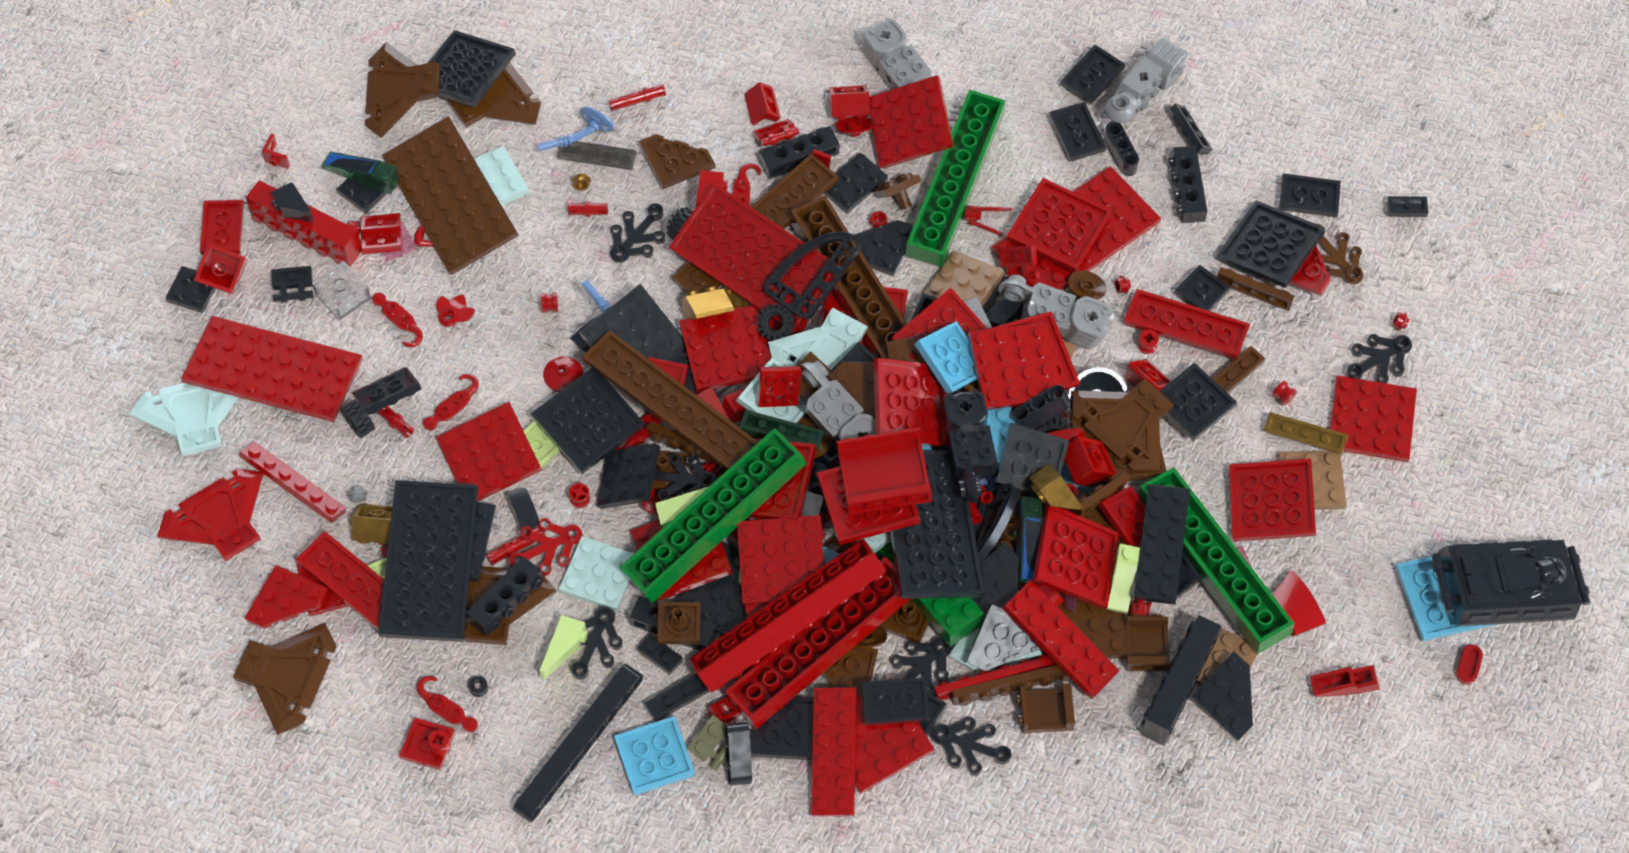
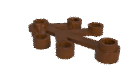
M1341 232L1338 235V251L1323 235L1319 243L1329 254H1321L1324 263L1339 265L1342 268L1334 269L1325 265L1329 275L1342 277L1349 284H1359L1364 277L1363 271L1359 267L1362 249L1359 246L1351 248L1349 253L1352 258L1350 266L1345 260L1347 244L1350 239L1349 234Z

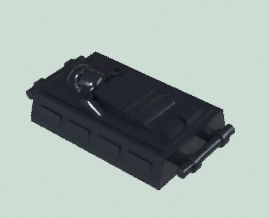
M1564 539L1455 544L1441 548L1438 553L1431 555L1433 560L1432 569L1436 573L1441 592V604L1444 605L1446 613L1454 612L1457 627L1574 620L1581 605L1591 603L1589 587L1585 584L1580 567V555L1576 553L1575 546H1569L1566 549Z

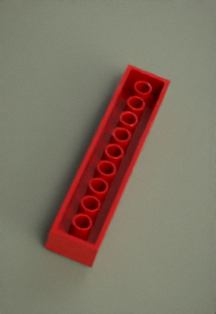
M861 539L692 656L690 660L698 676L711 693L722 689L729 680L739 677L745 669L759 663L765 655L775 652L778 646L784 642L791 641L797 633L811 627L813 622L820 617L827 616L837 605L844 604L850 596L863 591L866 585L872 581L879 580L886 572V569L865 539Z
M886 557L880 561L886 572L879 580L872 581L866 585L863 591L853 594L844 604L833 608L827 616L820 617L813 622L811 627L801 630L791 641L784 642L778 646L775 652L767 655L725 691L731 704L755 729L759 728L910 600L900 598L896 567Z

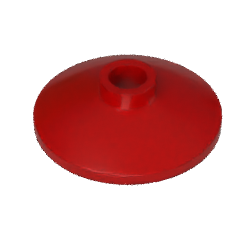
M847 117V119L839 120L836 123L838 131L850 134L852 137L860 136L861 133L874 127V123L871 124V119L867 117Z
M567 356L556 357L545 366L543 372L544 381L550 389L560 392L583 375V368L574 358Z

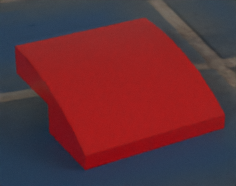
M400 213L361 216L363 255L402 251Z

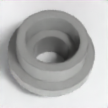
M363 487L352 488L351 492L347 493L350 502H363L367 500L368 491L363 490Z

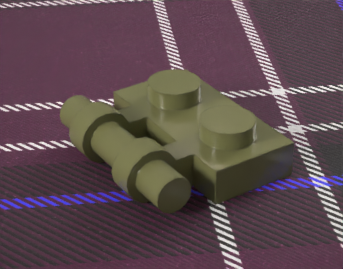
M712 715L687 748L690 753L702 762H705L708 756L713 758L714 760L710 767L715 771L726 762L725 745L719 754L714 751L720 740L725 743V724Z

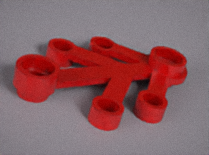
M542 518L538 523V528L543 532L551 531L560 535L554 539L533 532L528 526L523 527L520 531V537L523 540L541 543V545L522 554L520 552L512 553L508 560L509 567L512 568L516 564L514 562L515 557L521 559L524 556L530 560L546 552L544 561L539 569L543 566L548 567V572L542 571L543 576H548L552 570L551 563L556 548L564 543V549L557 559V564L562 568L567 567L570 563L569 556L573 545L578 544L583 536L582 530L577 525L570 524L564 528L551 523L548 518ZM546 522L548 524V527H542L541 523ZM523 531H529L530 535L524 536ZM570 531L575 532V533H576V536H575V537H571V536L569 535V532H570ZM561 558H566V559H567V563H565V564L561 563V562H560V559H561Z

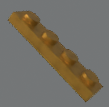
M1273 412L1269 413L1264 428L1266 433L1343 455L1348 439V434Z

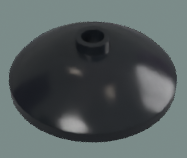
M1100 367L1087 369L1078 375L1080 385L1069 389L1070 410L1073 412V391L1128 392L1126 384L1112 370Z

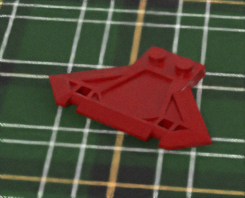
M244 469L232 471L233 478L227 481L222 477L178 504L180 510L175 513L171 509L164 512L157 537L214 545L226 562L261 540L250 521L264 474L260 471Z

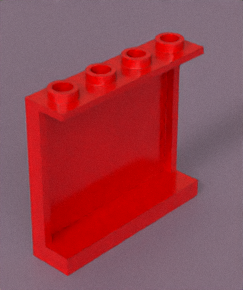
M907 428L895 432L888 431L883 434L865 435L859 438H846L837 441L849 515L932 502L931 487L928 480L919 428Z

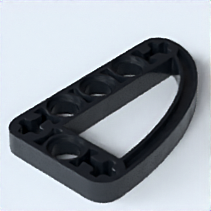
M831 232L807 242L793 252L774 271L765 284L766 293L804 320L811 319L862 248L860 239L848 232ZM842 241L803 296L781 282L783 277L805 256L826 244ZM855 241V244L857 246L855 248H850L848 243ZM845 249V251H848L851 255L848 256L845 252H842V250ZM839 256L846 258V262L842 266H837L835 263L836 258ZM828 272L834 274V279L831 282L824 281V275ZM771 285H777L782 294L780 295L778 292L772 291ZM819 288L822 290V296L815 299L812 293L815 289ZM788 294H794L795 296L792 304L785 303V297ZM810 298L816 304H810V302L807 301V299ZM802 307H808L809 313L805 312L803 314Z
M1012 483L985 488L992 493V501L989 504H983L978 500L976 505L983 518L980 523L973 525L976 541L987 510L1001 506L989 531L977 547L980 564L999 540L1017 504L1020 490Z

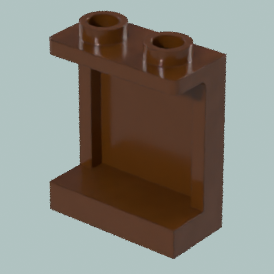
M1134 614L1126 617L1127 671H1168L1170 656L1168 640L1169 620L1167 616L1154 614L1151 617H1143L1142 615Z
M1071 683L1062 684L1061 689L1025 691V687H1020L1019 694H1016V706H1020L1021 713L1018 714V726H1022L1023 734L1074 731L1075 715Z

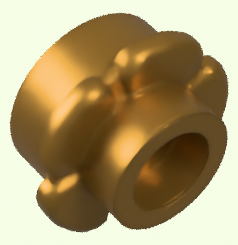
M584 173L573 176L574 188L579 191L587 190L591 178Z

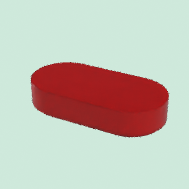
M1466 645L1460 654L1456 678L1462 684H1472L1478 677L1483 652L1477 645Z

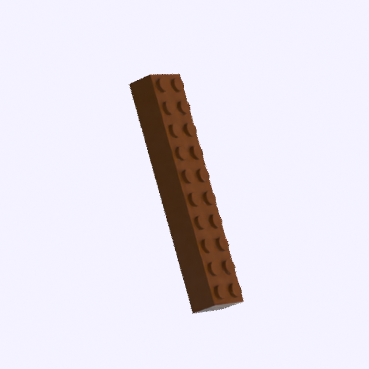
M826 195L791 210V224L804 243L827 233L848 232ZM842 241L826 244L816 250L830 259ZM855 241L848 243L850 248H855L857 246L855 244ZM845 249L842 250V252H845L848 256L851 255L848 251L846 252ZM860 251L833 288V292L848 316L868 327L863 340L871 353L876 358L889 359L886 342L892 341L891 338L906 326L907 323ZM839 256L836 258L835 263L842 266L845 264L846 258Z

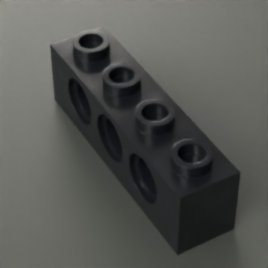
M831 126L822 127L809 134H802L798 138L790 141L786 140L779 145L760 151V164L770 180L791 172L814 149L831 156L838 155L840 143Z
M1196 146L1173 147L1172 155H1169V166L1173 167L1171 179L1172 183L1176 185L1174 197L1179 202L1177 214L1181 216L1182 223L1205 222L1208 211Z
M523 556L466 612L467 622L484 636L496 631L500 623L505 618H509L514 609L519 604H523L529 594L542 585V570ZM519 582H524L523 585H517ZM505 596H510L508 599H503ZM490 610L496 611L494 613H488Z
M639 596L629 617L630 625L658 636V618L650 617L652 614H658V602L654 601L651 603L646 597ZM701 619L700 644L681 645L701 651L713 643L717 634V625L710 619Z

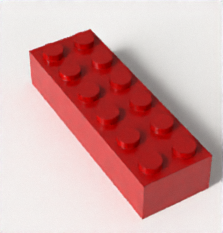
M261 180L255 184L246 196L251 217L255 222L267 225L274 232L279 231L290 240L295 239L304 247L316 250L321 256L332 258L339 265L351 267L362 252L357 229L310 205L308 207L311 210L314 221L305 222L285 218L280 211L276 212L271 204L273 200L271 192L277 189Z

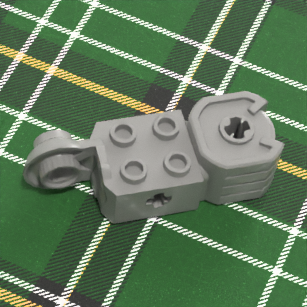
M885 18V23L876 24L871 29L865 28L863 54L873 67L879 69L880 77L890 90L931 77L930 68L912 45L906 47V33L896 20Z
M1161 38L1147 56L1143 57L1125 77L1114 96L1107 100L1104 105L1105 115L1111 121L1124 123L1131 120L1140 110L1144 111L1149 104V100L1152 97L1155 98L1160 92L1159 86L1169 89L1182 75L1186 68L1184 62L1189 53L1168 39Z
M1019 275L1009 276V279L1002 282L998 287V291L1003 297L1011 301L1024 303L1021 319L1052 311L1061 336L1066 338L1069 343L1076 344L1085 349H1092L1097 347L1107 334L1105 329L1108 326L1112 310L1104 302L1088 296L1082 297L1075 302V295L1042 283H1038L1034 287L1028 286L1025 278Z
M819 361L814 363L806 362L800 365L803 371L801 375L812 388L817 387L819 389L808 399L806 413L832 441L876 435L875 419L871 415L863 414L864 409L837 380L829 381L826 378L829 373Z

